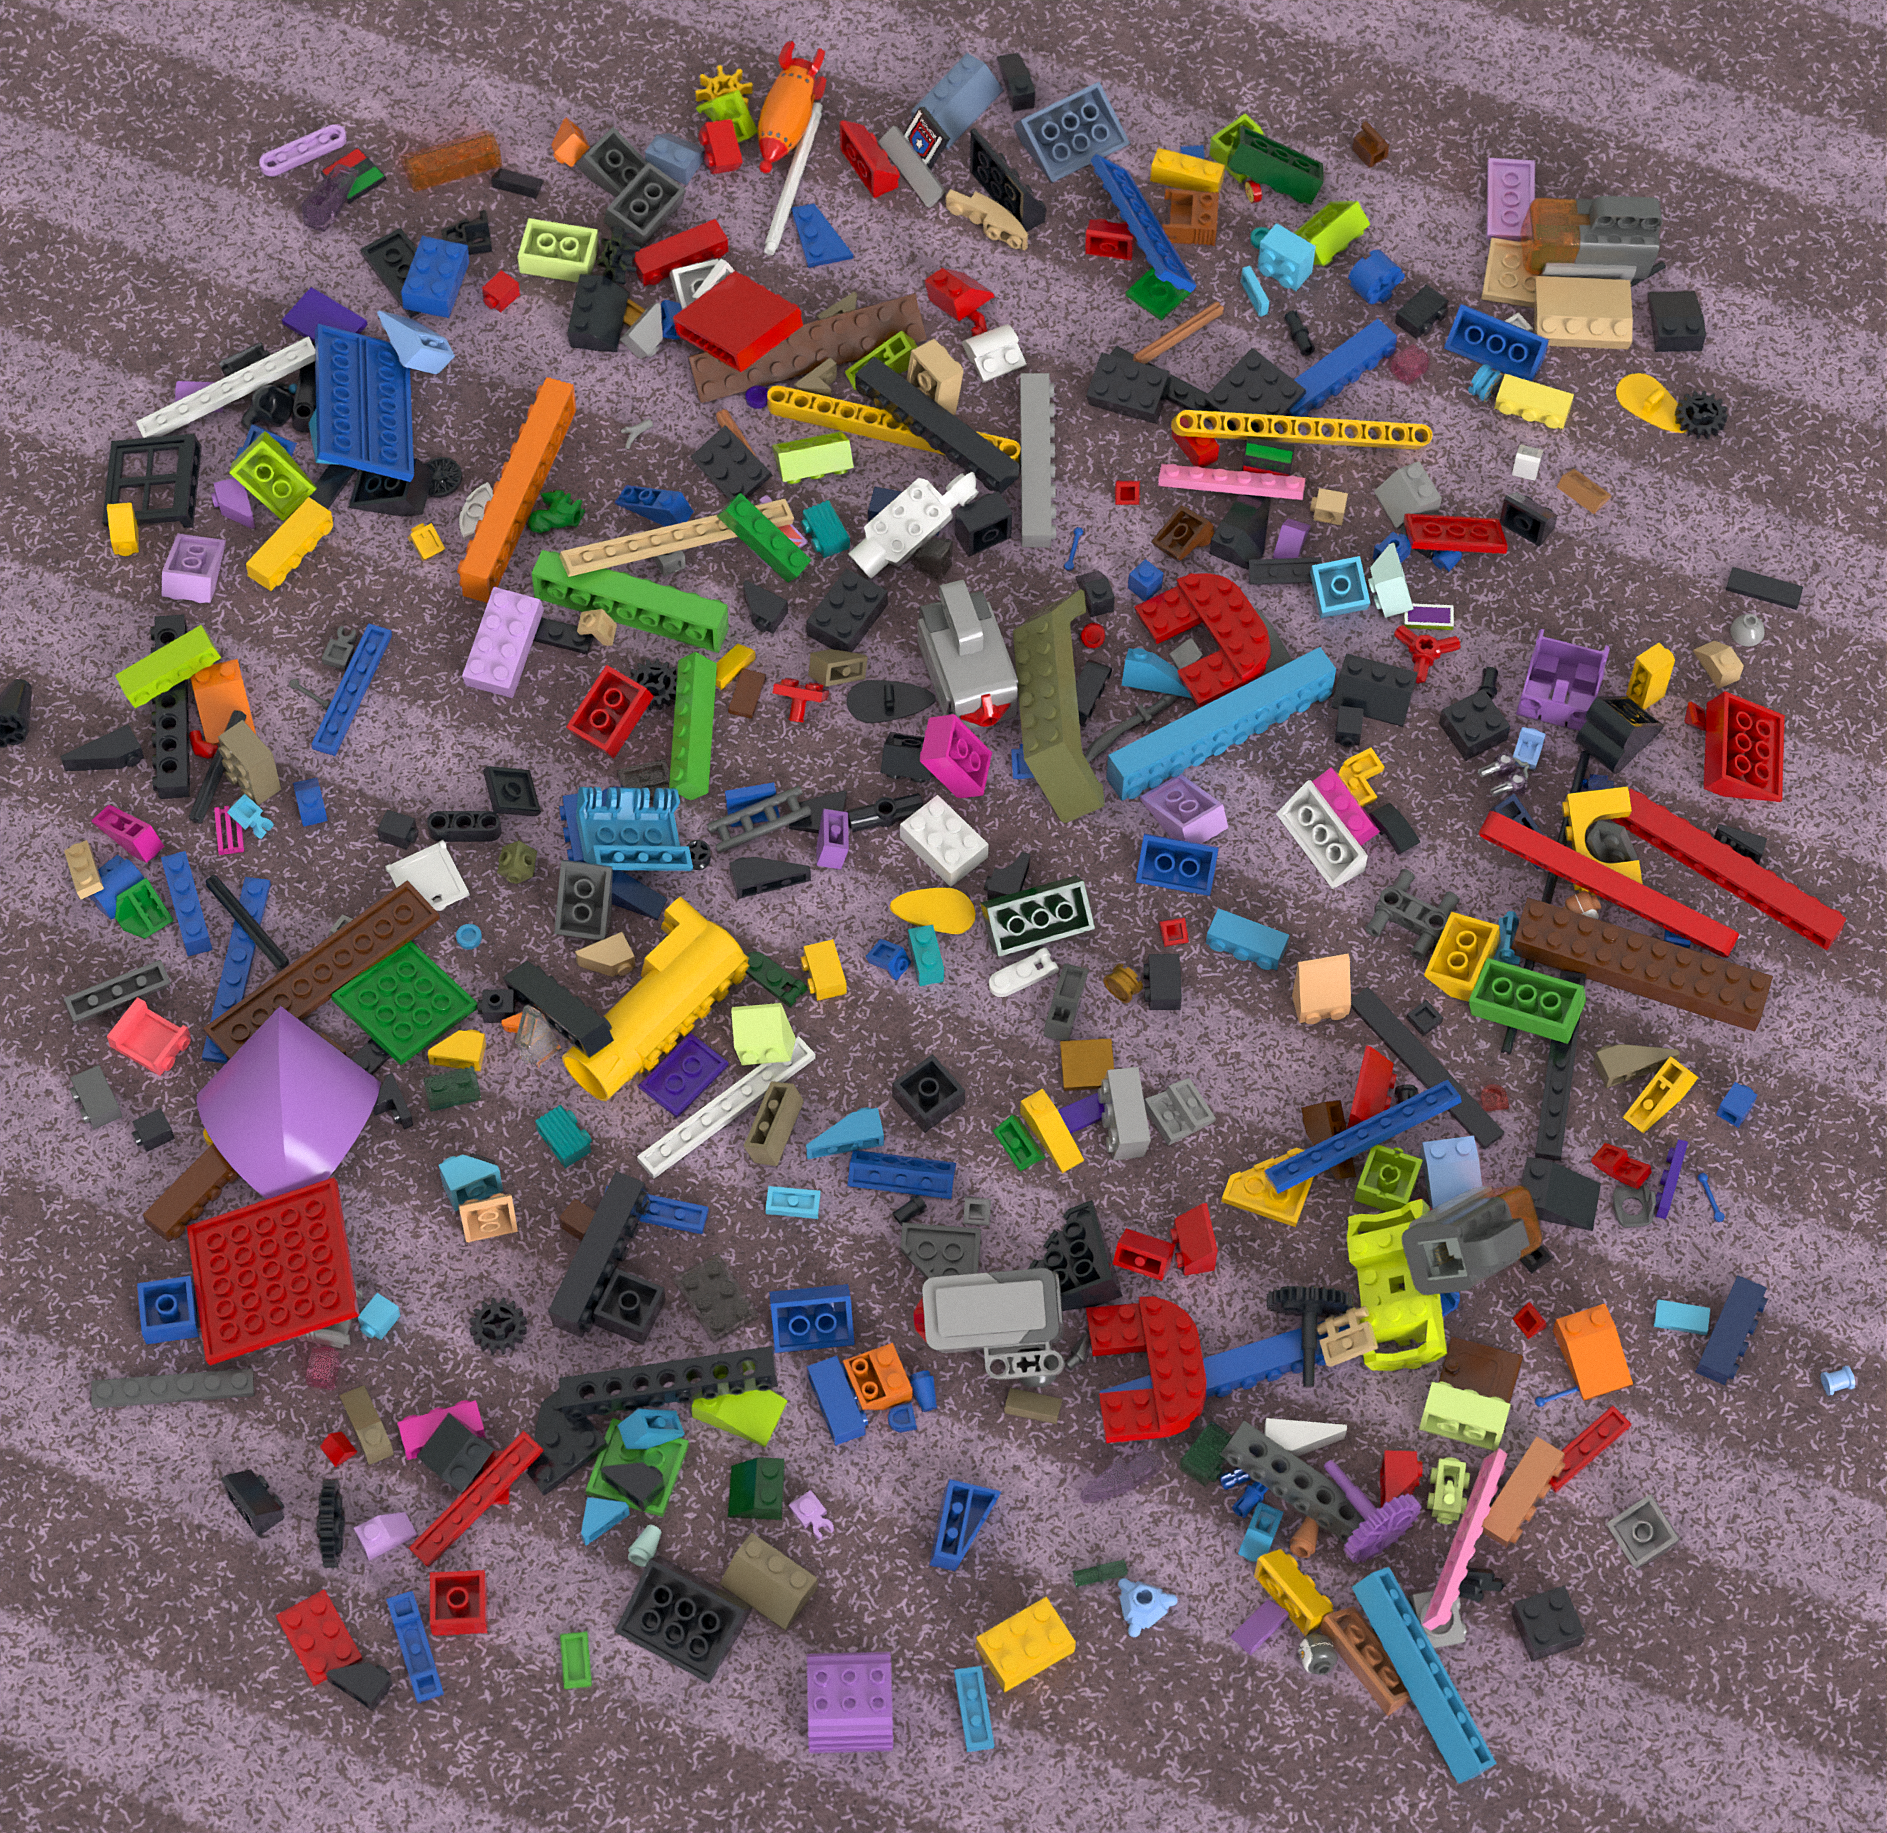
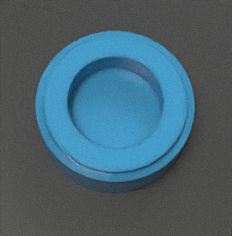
M465 924L457 930L456 940L463 949H474L481 943L482 934L476 925Z

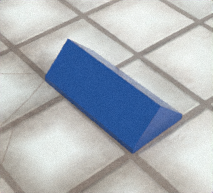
M1461 304L1444 349L1483 365L1487 364L1505 374L1532 382L1545 359L1549 339Z

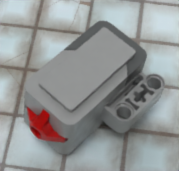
M964 580L939 585L941 601L919 606L918 644L943 715L955 714L969 729L989 727L997 722L1016 718L1018 679L990 602L986 601L982 591L969 594Z
M1045 1268L942 1276L929 1278L923 1284V1297L913 1313L914 1327L931 1348L941 1353L984 1350L986 1372L997 1380L1054 1376L1063 1371L1065 1367L1063 1356L1052 1350V1345L1059 1343L1064 1336L1061 1287L1057 1272H1051ZM1039 1348L1042 1350L1018 1353L1020 1349ZM1036 1356H1040L1039 1366L1041 1372H1037L1038 1367L1036 1366L1028 1367L1027 1372L1018 1367L1020 1363H1023V1358L1032 1363L1037 1362ZM1049 1356H1057L1059 1360L1058 1367L1055 1370H1048L1045 1367V1360ZM996 1360H1003L1006 1366L1005 1371L1002 1374L995 1375L992 1371V1364Z

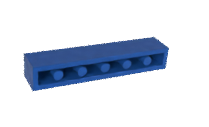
M1379 319L1369 324L1294 379V381L1306 389V394L1285 416L1307 417L1312 409L1321 408L1326 399L1331 395L1337 396L1349 382L1355 383L1360 378L1361 373L1367 369L1369 371L1374 369L1383 357L1389 358L1396 350L1397 335Z

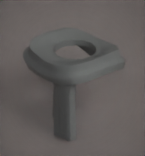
M1641 1185L1639 1189L1630 1186L1615 1188L1613 1192V1207L1618 1223L1625 1228L1643 1227L1651 1224L1654 1218L1656 1193L1654 1191L1650 1192L1647 1185ZM1634 1198L1639 1200L1643 1206L1641 1213L1638 1215L1627 1214L1622 1208V1204L1626 1199Z

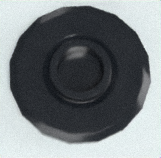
M439 457L425 463L434 472L428 496L436 498L445 497L455 492L460 486L463 476L462 470L456 461L446 457Z

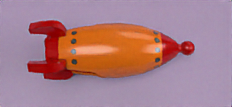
M793 41L786 42L779 54V64L783 70L767 94L757 128L759 149L764 159L759 164V169L764 174L771 172V163L783 158L799 143L811 119L814 101L821 99L823 96L826 79L821 76L814 80L815 74L819 71L825 56V51L820 47L817 49L812 62L802 58H792L795 47Z

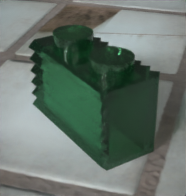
M470 1066V1068L465 1067V1069L460 1068L459 1071L455 1069L454 1072L450 1070L449 1073H440L439 1076L436 1074L434 1077L430 1075L429 1078L424 1077L423 1079L431 1112L481 1100L473 1066Z
M1210 1421L1180 1460L1179 1469L1204 1487L1210 1481L1215 1483L1223 1471L1220 1467L1227 1461L1220 1454L1233 1435Z

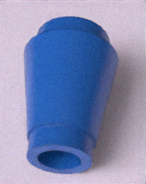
M928 1370L910 1375L909 1380L912 1393L922 1412L936 1409L934 1376H931Z

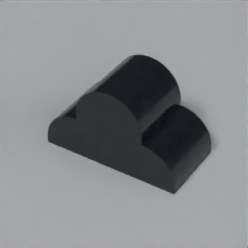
M1628 696L1596 697L1586 713V722L1579 731L1575 743L1612 773L1617 774L1661 732L1665 725Z

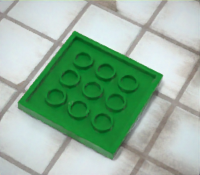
M411 940L393 954L332 994L331 999L400 1065H403L477 1010V1002Z

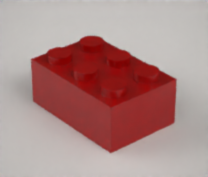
M606 665L566 728L574 736L614 759L654 696L644 686Z

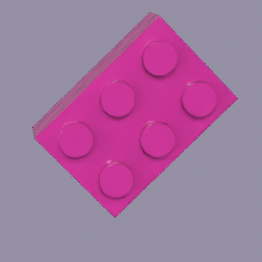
M955 714L929 718L923 747L920 752V762L957 798L984 795L992 752Z

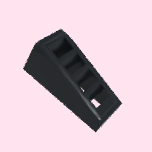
M1718 824L1714 839L1728 844L1734 851L1742 856L1751 858L1759 865L1766 845V837Z

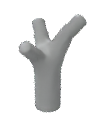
M649 418L632 427L626 426L625 429L621 430L622 433H630L626 442V449H630L631 443L639 434L653 427V423Z

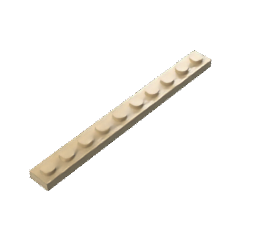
M786 499L755 506L776 527L789 525L794 521ZM717 515L564 550L561 551L559 557L568 577L738 536Z

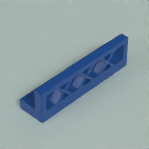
M853 1150L849 1166L848 1186L951 1199L956 1163Z

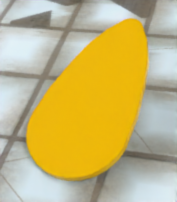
M1635 373L1624 377L1618 383L1616 397L1619 403L1629 412L1664 430L1678 433L1687 431H1680L1681 424L1675 423L1677 416L1674 414L1678 403L1655 378L1646 374Z
M929 888L907 892L892 900L889 905L890 910L894 914L911 924L920 927L933 924L935 931L949 934L966 932L973 925L976 916L971 900L964 893L953 888Z

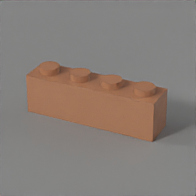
M1536 1436L1491 1506L1489 1514L1483 1520L1481 1525L1483 1527L1482 1533L1506 1548L1510 1542L1515 1544L1523 1532L1520 1529L1524 1520L1529 1522L1537 1510V1507L1534 1506L1539 1497L1544 1499L1551 1488V1485L1548 1484L1553 1475L1558 1477L1565 1466V1463L1562 1462L1564 1453Z

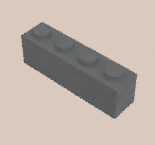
M158 960L65 997L63 1003L74 1026L132 1003L137 997L141 999L169 988L171 982L162 961Z

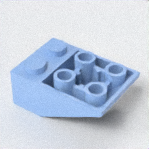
M380 310L377 312L381 325L386 330L390 343L395 348L399 361L404 367L437 374L455 357L446 338L414 319Z

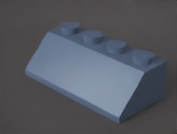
M966 53L911 111V120L919 107H926L950 137L945 147L948 150L1003 92V88L984 62Z

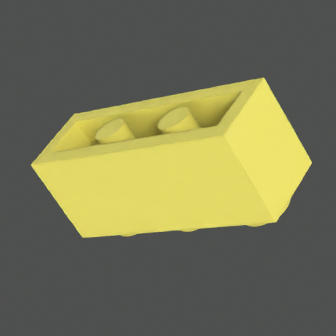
M1505 374L1496 398L1495 409L1506 415L1514 414L1521 416L1526 421L1544 423L1549 428L1558 427L1563 429L1574 394Z

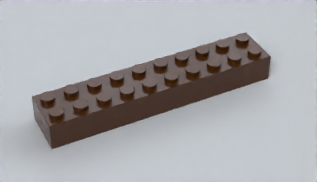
M1527 897L1511 946L1515 956L1562 971L1586 974L1587 979L1754 1032L1761 1020L1773 979L1772 975Z

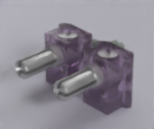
M1504 749L1503 753L1495 756L1492 764L1479 769L1478 773L1481 777L1496 772L1499 778L1507 776L1504 784L1490 790L1493 797L1507 791L1510 795L1524 796L1528 784L1527 769L1530 766L1527 762L1522 763L1519 759L1513 758L1509 750ZM1516 762L1520 766H1525L1523 769L1524 774L1520 769H1516L1513 773Z

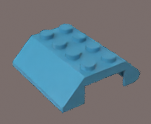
M580 787L578 790L576 820L584 861L591 864L613 866V870L692 871L693 865L689 846H680L674 812L680 804L677 789L665 788L663 790V788H656L653 807H649L650 791L648 788H642L640 791V788L618 787L616 790L614 787H609L606 796V806H601V787H594L593 789L592 787Z

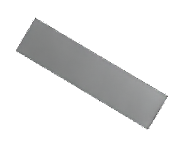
M893 125L878 142L927 207H932L946 193V190L900 129Z

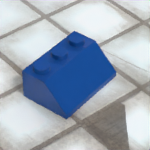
M848 1284L769 1292L775 1353L854 1345L851 1296Z

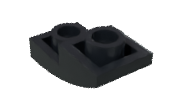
M1390 802L1369 813L1370 818L1380 830V836L1386 834L1397 855L1421 843L1406 819Z

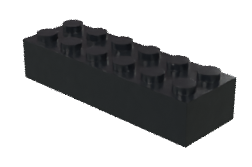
M615 1171L548 1310L554 1327L583 1338L585 1332L589 1333L595 1322L593 1317L594 1311L619 1262H623L628 1254L629 1248L627 1245L630 1239H634L639 1231L640 1224L638 1222L641 1216H645L650 1208L651 1201H649L645 1182Z

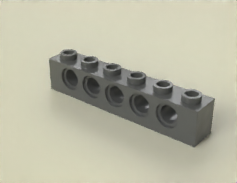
M1246 1421L1242 1422L1220 1454L1231 1465L1240 1468L1251 1479L1260 1482L1270 1489L1274 1495L1283 1498L1293 1505L1297 1511L1315 1520L1320 1527L1336 1535L1345 1544L1349 1542L1347 1539L1354 1535L1352 1532L1360 1527L1359 1524L1365 1522L1364 1518L1345 1497L1346 1494L1338 1485Z

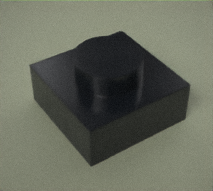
M1427 1000L1410 1011L1406 1017L1422 1036H1425L1443 1022V1017Z

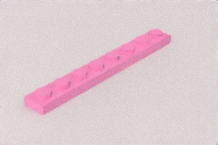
M1500 1448L1483 1460L1422 1623L1430 1631L1439 1625H1445L1452 1615L1450 1611L1451 1606L1459 1596L1460 1590L1458 1588L1460 1582L1467 1574V1563L1475 1553L1474 1544L1483 1531L1481 1525L1490 1512L1491 1507L1489 1504L1491 1498L1494 1497L1498 1490V1479L1506 1469L1504 1463L1508 1454Z

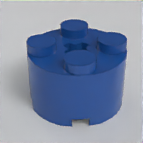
M1375 249L1369 252L1371 255L1365 260L1362 257L1354 265L1348 277L1351 281L1348 285L1368 304H1375L1378 301L1384 303L1392 297L1394 288L1405 277V274L1397 264L1383 251Z

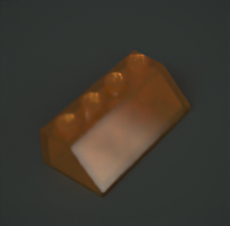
M489 130L399 156L413 193L502 167L499 146L494 134Z

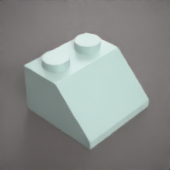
M1389 544L1370 567L1373 578L1368 579L1372 593L1377 592V595H1374L1377 609H1383L1385 618L1413 610L1395 544Z

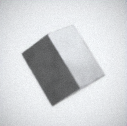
M1649 1494L1606 1523L1634 1569L1664 1555L1681 1540L1652 1494Z

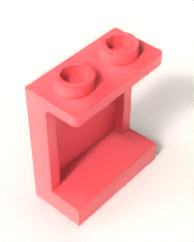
M138 997L107 1035L110 1047L159 1076L165 1070L169 1071L173 1067L176 1055L180 1050H186L191 1041L188 1027L182 1025L180 1028L148 1009L146 1002Z

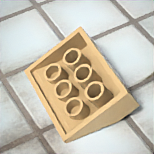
M1535 277L1534 333L1549 339L1548 346L1629 349L1632 343L1633 324L1630 280Z

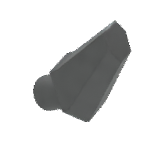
M1083 1333L1070 1351L1072 1356L1065 1362L1066 1368L1070 1371L1079 1363L1082 1365L1086 1363L1090 1347V1339L1087 1333Z

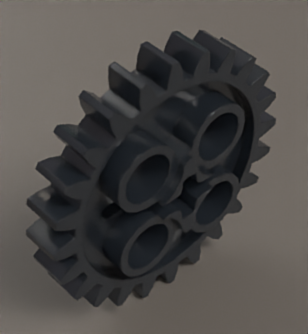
M324 1479L321 1494H319L317 1537L320 1538V1554H322L321 1561L324 1568H337L340 1564L341 1553H343L345 1510L342 1509V1493H340L338 1479Z

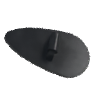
M866 680L856 684L849 691L847 707L851 715L857 720L865 723H879L917 714L931 706L935 702L936 697L925 688L913 684L887 680Z

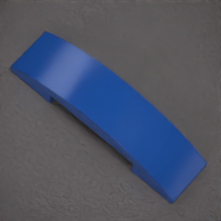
M413 1590L387 1598L386 1600L417 1703L444 1695Z

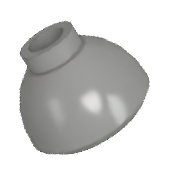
M1743 614L1733 621L1730 633L1738 644L1755 646L1763 640L1765 628L1763 622L1757 616Z

